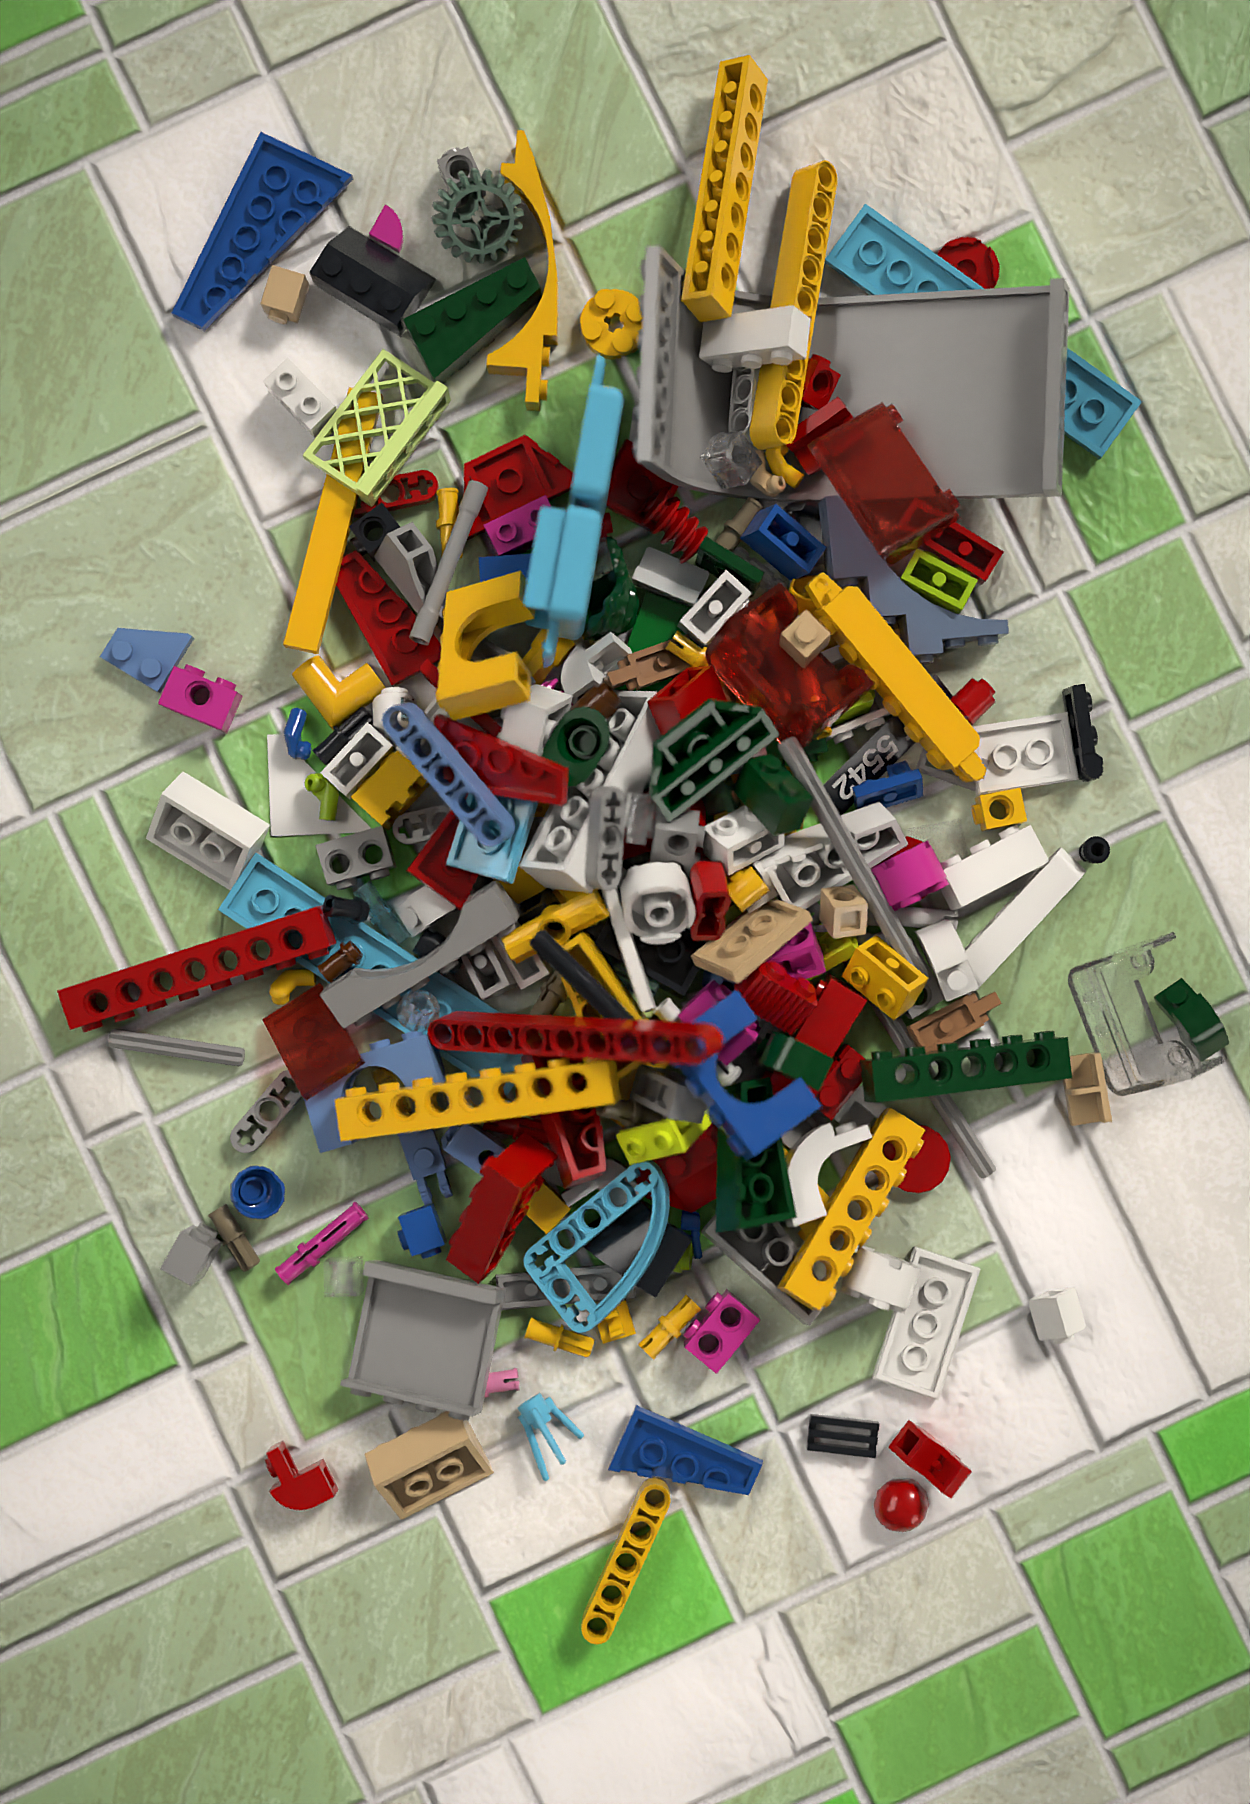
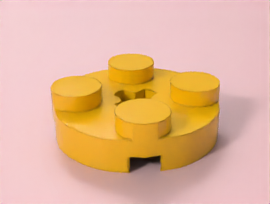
M605 288L599 290L595 296L588 300L581 313L580 327L582 336L593 353L599 354L605 359L615 360L631 352L633 354L639 349L638 332L643 327V316L640 313L639 299L624 290H609ZM614 316L619 317L620 323L624 325L623 328H616L614 332L608 331L609 325L605 321L608 318L612 319Z

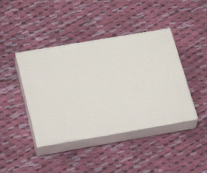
M1068 712L973 726L980 736V746L974 752L981 760L982 758L990 760L984 779L974 781L976 784V796L1015 788L1024 789L1079 779Z

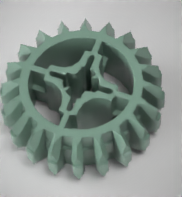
M472 168L470 178H467L463 171H459L458 177L460 181L455 184L451 178H447L446 183L450 187L448 192L444 189H438L437 193L443 199V202L436 201L432 204L434 210L440 212L431 217L433 224L439 225L434 230L437 238H443L441 245L444 249L452 247L451 254L455 258L463 253L465 262L470 263L474 255H476L477 261L483 264L485 254H489L492 260H497V253L495 252L497 249L500 248L502 252L508 253L509 249L505 244L507 240L512 243H516L518 240L512 231H519L523 228L521 222L515 220L524 216L522 208L516 207L522 200L518 194H513L515 187L512 183L504 184L505 178L502 174H498L493 178L492 171L486 168L480 178L477 168ZM482 191H489L499 196L503 207L496 208L494 205H486L485 199L482 197ZM469 194L467 203L463 207L455 208L457 203L465 195ZM479 207L484 216H480L481 220L477 221L476 224L472 219V215H475L474 212L478 211ZM460 224L461 227H470L474 241L459 237L454 233L452 225ZM495 224H500L497 230L487 237L489 228Z

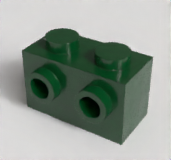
M773 753L752 757L746 761L733 788V792L773 836L800 830L814 799Z

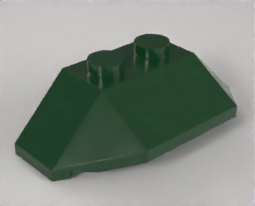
M709 698L653 743L649 796L670 823L780 734L761 707Z

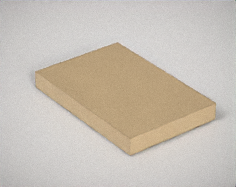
M773 898L750 914L745 910L725 927V931L719 940H709L691 958L695 966L738 984L812 921V917L808 910Z

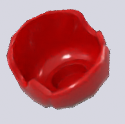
M892 1479L886 1482L877 1491L874 1501V1509L878 1521L886 1529L896 1532H907L917 1528L925 1519L929 1507L926 1490L914 1479Z

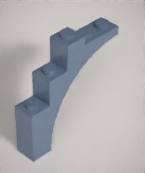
M859 494L825 496L820 501L819 513L822 543L826 546L824 550L826 575L841 589L847 586L858 587V582H860L861 592L888 625H896V620H898L900 639L921 665L933 663V658L944 653L943 643L945 644V649L966 646V641H978V646L998 644V639L1009 634L1008 620L978 619L956 614L929 602L910 589L890 569L876 548L864 519Z

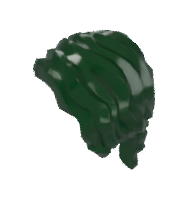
M612 536L606 537V543L613 570L608 574H603L601 578L594 580L592 583L586 622L582 634L585 641L588 639L594 642L598 641L610 632L618 637L620 634L629 631L636 623L639 608L636 588L626 569L627 564L624 560L622 549L618 546L617 540Z

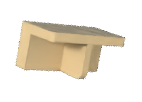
M1090 1052L1071 1055L1072 1079L1063 1080L1070 1125L1112 1122L1101 1053Z

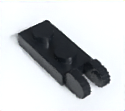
M1085 684L1073 685L1062 691L1065 712H1068L1078 778L1083 782H1089L1102 776L1104 772L1102 767L1103 758L1095 751L1098 735L1095 726H1091L1089 713L1092 711L1091 695L1089 692H1086Z

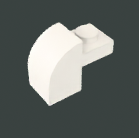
M612 632L605 635L589 648L580 642L566 658L561 672V683L564 692L573 695L572 704H575L594 685L598 687L604 682L603 677H606L607 673L619 669L618 661L623 660L626 655L632 654L631 648Z
M424 886L410 895L405 902L394 910L413 938L459 909L427 886ZM473 887L470 892V895L476 892Z
M947 918L915 931L926 960L933 969L946 1002L979 989L964 947L952 923Z
M605 1157L606 1171L595 1180L566 1188L561 1196L569 1207L595 1189L602 1190L624 1172L627 1167L616 1159ZM636 1180L629 1183L633 1188L638 1185ZM614 1187L610 1192V1200L615 1206L620 1207L626 1203L627 1194L622 1188Z

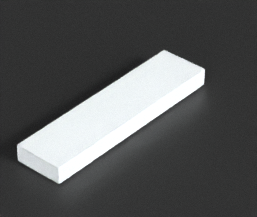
M616 886L613 890L609 891L601 890L639 1009L644 1013L656 1010L657 1008L633 934L628 931L625 925L618 887Z

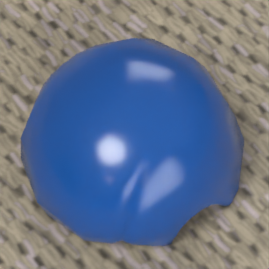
M264 1166L247 1167L238 1172L230 1184V1199L236 1210L245 1217L266 1219L276 1214L284 1203L285 1186L283 1181L271 1169Z

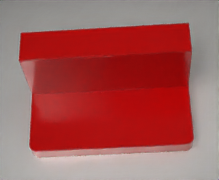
M836 397L799 423L794 441L786 444V446L795 454L805 472L812 476L864 440L865 434L844 402L839 397Z

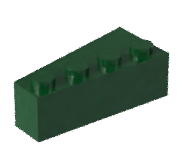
M524 257L404 318L406 330L434 383L439 381L444 385L450 376L457 370L460 371L465 367L469 360L480 350L494 342L495 338L507 327L510 328L540 302L542 297L541 287Z
M771 1078L745 1081L722 1087L733 1099L746 1104L762 1103L774 1096ZM722 1126L718 1127L716 1233L797 1218L782 1136L757 1155L746 1160L743 1155L739 1157L734 1153L727 1141L730 1137Z

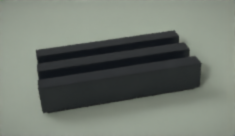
M810 1414L806 1449L808 1451L876 1458L877 1435L880 1424L878 1421ZM816 1423L869 1429L870 1435L816 1429ZM817 1437L868 1443L869 1446L864 1448L814 1442Z

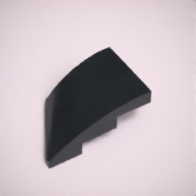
M641 1199L583 1247L618 1274L624 1276L636 1258L646 1237L651 1221L652 1205ZM601 1216L588 1224V1226L597 1228L600 1225ZM667 1222L660 1246L648 1269L636 1286L656 1298L693 1237Z

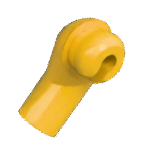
M782 445L766 449L765 457L772 473L782 476L785 483L796 489L803 480L804 474L789 465L784 459V455L788 453V447Z

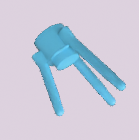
M538 1393L517 1407L521 1413L518 1419L525 1429L542 1479L548 1481L549 1475L532 1426L534 1430L540 1429L561 1465L566 1463V1459L546 1426V1423L552 1419L549 1412L579 1439H582L584 1434L556 1407L551 1397L544 1400L541 1393Z

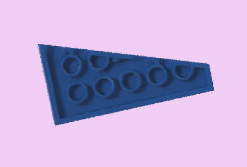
M260 131L174 306L172 315L205 331L354 180L352 174Z

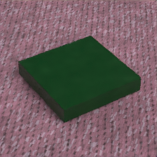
M705 536L699 546L695 560L696 565L717 578L727 570L752 593L749 598H753L765 574L763 571Z

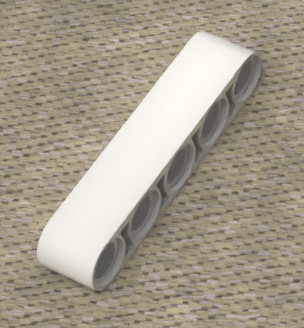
M1060 847L1048 858L1050 862L1042 865L965 947L964 950L978 987L994 973L1086 873V870L1063 848Z

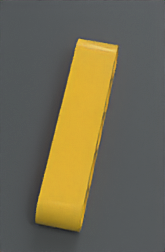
M649 1478L640 1486L583 1612L582 1635L591 1644H603L611 1637L671 1502L669 1486L661 1478ZM657 1489L663 1492L665 1496L660 1503L652 1504L645 1498L647 1492ZM638 1521H643L649 1525L650 1530L645 1535L639 1536L632 1532L631 1526ZM628 1553L634 1556L636 1561L630 1567H622L616 1559L621 1554ZM613 1585L620 1589L621 1594L615 1599H609L603 1595V1589ZM598 1617L602 1618L607 1625L604 1629L596 1631L589 1627L588 1622L592 1618Z

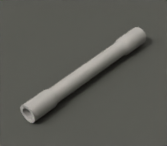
M469 481L459 506L457 519L430 589L409 635V638L416 643L429 645L446 592L474 520L480 512L488 491V487L480 482Z

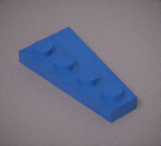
M636 1405L611 1459L608 1470L615 1472L624 1470L635 1472L637 1476L649 1478L652 1476L672 1479V1482L686 1484V1482L702 1484L705 1488L749 1495L761 1470L763 1460Z

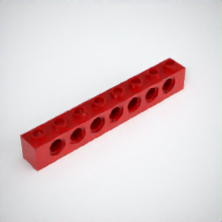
M323 905L57 990L69 1029L82 1027L83 1033L103 1027L102 1020L112 1016L115 1022L134 1017V1009L146 1006L147 1012L168 1006L166 999L177 995L181 1002L199 996L198 989L210 985L212 991L232 985L230 978L243 975L244 981L264 975L262 968L275 964L277 970L297 964L295 957L308 954L309 960L329 954L327 947L337 943L329 918L323 913ZM291 930H297L301 933L303 943L300 948H295L289 943L288 935ZM259 940L265 941L270 947V955L267 959L260 957L256 952V945ZM226 951H231L237 956L238 963L235 969L226 966L224 962ZM195 961L200 962L205 968L203 979L196 978L192 973V965ZM162 972H166L172 977L173 984L170 990L165 989L160 984ZM130 982L135 983L140 989L138 1000L131 998L128 994ZM98 993L104 994L108 1000L106 1010L100 1009L96 1004Z

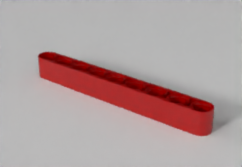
M454 1011L431 1022L427 1031L431 1044L441 1050L693 1065L700 1064L717 1054L722 1049L724 1042L719 1028L709 1023ZM569 1032L574 1037V1041L571 1039ZM601 1034L605 1037L606 1043L602 1040ZM632 1035L638 1040L639 1046L634 1042ZM665 1037L669 1039L671 1047L667 1045ZM697 1038L703 1042L705 1050L700 1047Z

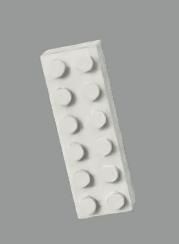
M613 690L622 702L617 706L618 711L607 720L610 726V740L603 757L585 782L575 787H568L567 803L562 806L550 804L519 864L520 868L545 888L585 893L592 892L593 888L588 885L585 877L590 797L592 792L599 786L621 789L626 801L624 826L628 823L630 815L651 775L653 743L662 736L647 703L657 692ZM606 799V806H609L610 801ZM604 818V822H609V818ZM607 829L601 835V843L604 848L610 840V834ZM602 854V858L607 859V854Z

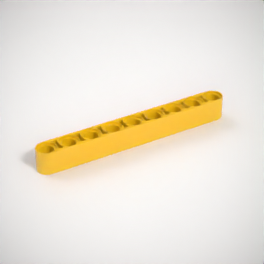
M827 160L798 169L792 177L770 308L793 305L811 319L806 359L794 360L789 365L763 364L760 368L750 424L751 441L759 450L790 444L794 441L797 432L838 183L837 172L834 166Z

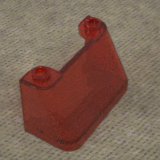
M881 402L819 436L807 446L883 560L893 566L959 520L961 517L956 509L961 504L950 488L943 492L899 426L904 420L893 403L886 406Z
M778 583L725 620L707 647L705 657L708 665H713L716 675L743 704L759 706L765 711L780 734L775 738L779 743L789 737H795L802 749H804L866 695L875 683L863 669L853 664L846 665L838 671L821 652L803 669L779 645L781 633L794 622L799 611L795 596L781 583Z

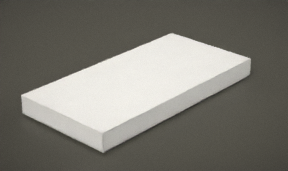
M913 1246L909 1262L921 1268L905 1313L892 1312L872 1379L939 1401L981 1269Z

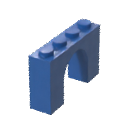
M735 990L693 1020L692 1023H709L719 1028L723 1035L724 1045L758 1018L740 993ZM697 1038L698 1044L705 1050L703 1042ZM667 1039L666 1043L669 1047H671V1043L669 1039ZM718 1053L700 1064L670 1063L674 1068L677 1069L679 1067L687 1078L685 1084L689 1091L696 1098L701 1097L707 1105L706 1113L710 1120L717 1127L722 1126L730 1138L727 1141L734 1153L739 1157L743 1155L746 1160L757 1155L821 1107L801 1077L765 1102L746 1104L733 1099L720 1085L716 1074Z

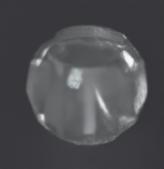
M421 989L414 992L412 990L408 991L398 1001L396 1008L400 1024L407 1030L417 1033L428 1031L430 1023L440 1016V1005L437 998L430 992Z

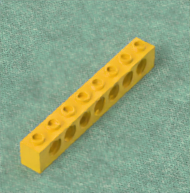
M750 55L720 61L681 297V301L700 322L730 318L732 315L768 84L767 77Z
M569 1058L549 1060L548 1067L535 1069V1063L532 1062L514 1065V1072L501 1073L500 1067L480 1070L479 1077L467 1078V1073L461 1072L445 1075L446 1081L433 1083V1077L412 1080V1086L400 1088L399 1082H391L378 1085L379 1091L366 1092V1086L346 1089V1096L334 1099L340 1140H354L614 1104L621 1100L615 1060L582 1058L583 1062L570 1064ZM575 1072L581 1073L586 1078L587 1086L584 1091L576 1089L572 1084V1076ZM540 1077H544L551 1082L552 1092L550 1095H544L539 1091L538 1080ZM506 1082L516 1086L518 1095L515 1100H510L505 1096L504 1085ZM472 1087L481 1090L483 1094L481 1105H477L471 1100L470 1091ZM438 1092H443L447 1095L449 1099L447 1110L438 1106L436 1101ZM405 1097L411 1098L415 1103V1112L413 1114L406 1112L403 1107ZM372 1101L378 1103L381 1107L382 1114L379 1119L373 1117L370 1112Z

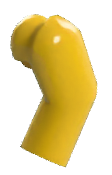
M308 969L285 970L270 985L269 995L272 998V1002L276 1005H284L289 1002L290 993L296 986H316V974Z

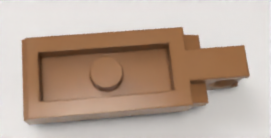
M671 639L626 655L623 660L617 662L619 669L607 673V676L603 677V681L611 689L626 685L628 691L639 690L676 677L691 665L665 649L669 641L683 648V645Z
M974 992L907 1026L906 1029L916 1047L925 1046V1052L937 1051V1044L954 1042L982 1027L989 1020L985 1012L1002 1003L996 992L989 993L980 999L977 998Z

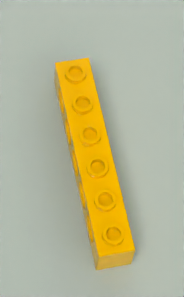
M891 1107L886 1108L870 1129L872 1138L862 1142L825 1205L827 1215L819 1217L779 1283L778 1289L811 1310L820 1311L822 1306L827 1308L837 1292L833 1287L839 1277L844 1278L854 1264V1259L851 1258L857 1246L863 1247L871 1235L872 1229L868 1227L874 1217H880L887 1208L889 1199L886 1197L892 1186L898 1187L905 1177L907 1170L903 1167L909 1157L914 1158L923 1146L924 1140L920 1138L925 1131L924 1128ZM885 1142H890L895 1147L896 1154L893 1160H888L883 1155L882 1148ZM869 1171L874 1172L878 1177V1186L875 1190L869 1189L865 1183V1176ZM851 1201L857 1202L861 1207V1215L857 1220H853L847 1212ZM835 1230L840 1232L844 1239L843 1246L839 1250H835L830 1244V1236ZM816 1261H821L826 1267V1275L820 1281L815 1279L812 1274V1266Z

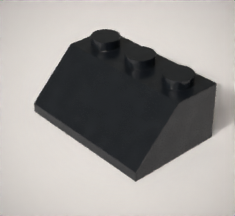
M350 226L326 244L309 272L315 286L400 337L406 329L403 319L418 310L436 281L433 276Z

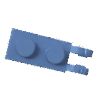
M412 1108L405 1110L409 1114H413ZM434 1128L398 1133L413 1180L417 1182L424 1205L433 1202L432 1193L427 1185L425 1176L437 1173L439 1188L444 1197L453 1196L445 1171L447 1166Z

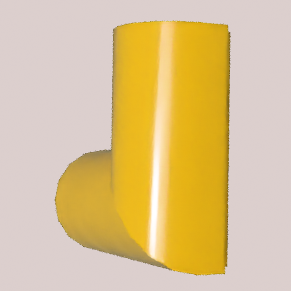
M320 655L308 659L292 673L293 678L333 731L335 730L333 728L335 725L337 727L342 725L359 708H365L372 703L374 698L381 694V690L386 688L367 662L341 682L338 681Z

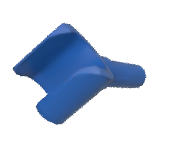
M683 1210L681 1229L691 1230L694 1259H700L703 1257L699 1237L700 1215L696 1211L691 1213Z

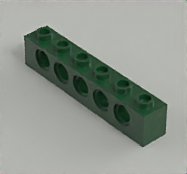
M1055 1031L1034 1032V1039L1023 1040L1022 1035L1002 1036V1043L991 1044L990 1038L969 1040L970 1047L958 1048V1042L937 1044V1051L925 1052V1046L904 1048V1055L893 1056L892 1050L871 1052V1059L860 1060L864 1102L881 1103L1072 1079L1068 1037H1055ZM1030 1050L1035 1055L1034 1063L1031 1066L1028 1065L1026 1060L1027 1053ZM998 1053L1003 1059L1002 1067L999 1070L994 1066V1059ZM967 1057L970 1060L971 1067L969 1072L964 1074L961 1064L964 1058ZM935 1061L938 1065V1073L932 1079L928 1070L930 1064ZM902 1065L905 1068L906 1075L904 1080L899 1083L895 1073L896 1069Z

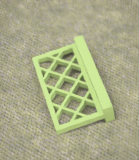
M382 349L304 452L303 457L359 495L363 502L372 507L451 402L449 389L439 381L434 383ZM387 362L397 369L398 379L379 382L377 372ZM402 373H404L408 377L402 378ZM419 383L426 388V391L420 398L406 400L404 385ZM400 386L402 401L382 404L380 389ZM376 390L378 405L359 408L357 401L359 396L363 392ZM413 407L411 411L408 413V408ZM404 409L405 419L402 423L386 427L384 412ZM380 413L382 428L362 431L360 416ZM356 417L358 432L339 435L337 425L340 421ZM388 434H393L388 440ZM384 435L385 445L381 451L366 454L364 438ZM360 439L362 455L342 458L340 443ZM336 443L338 459L323 461L315 456L322 446ZM373 460L372 463H371V464L369 465V467H368V461ZM363 462L365 472L357 483L345 476L344 465ZM339 466L340 472L333 467Z

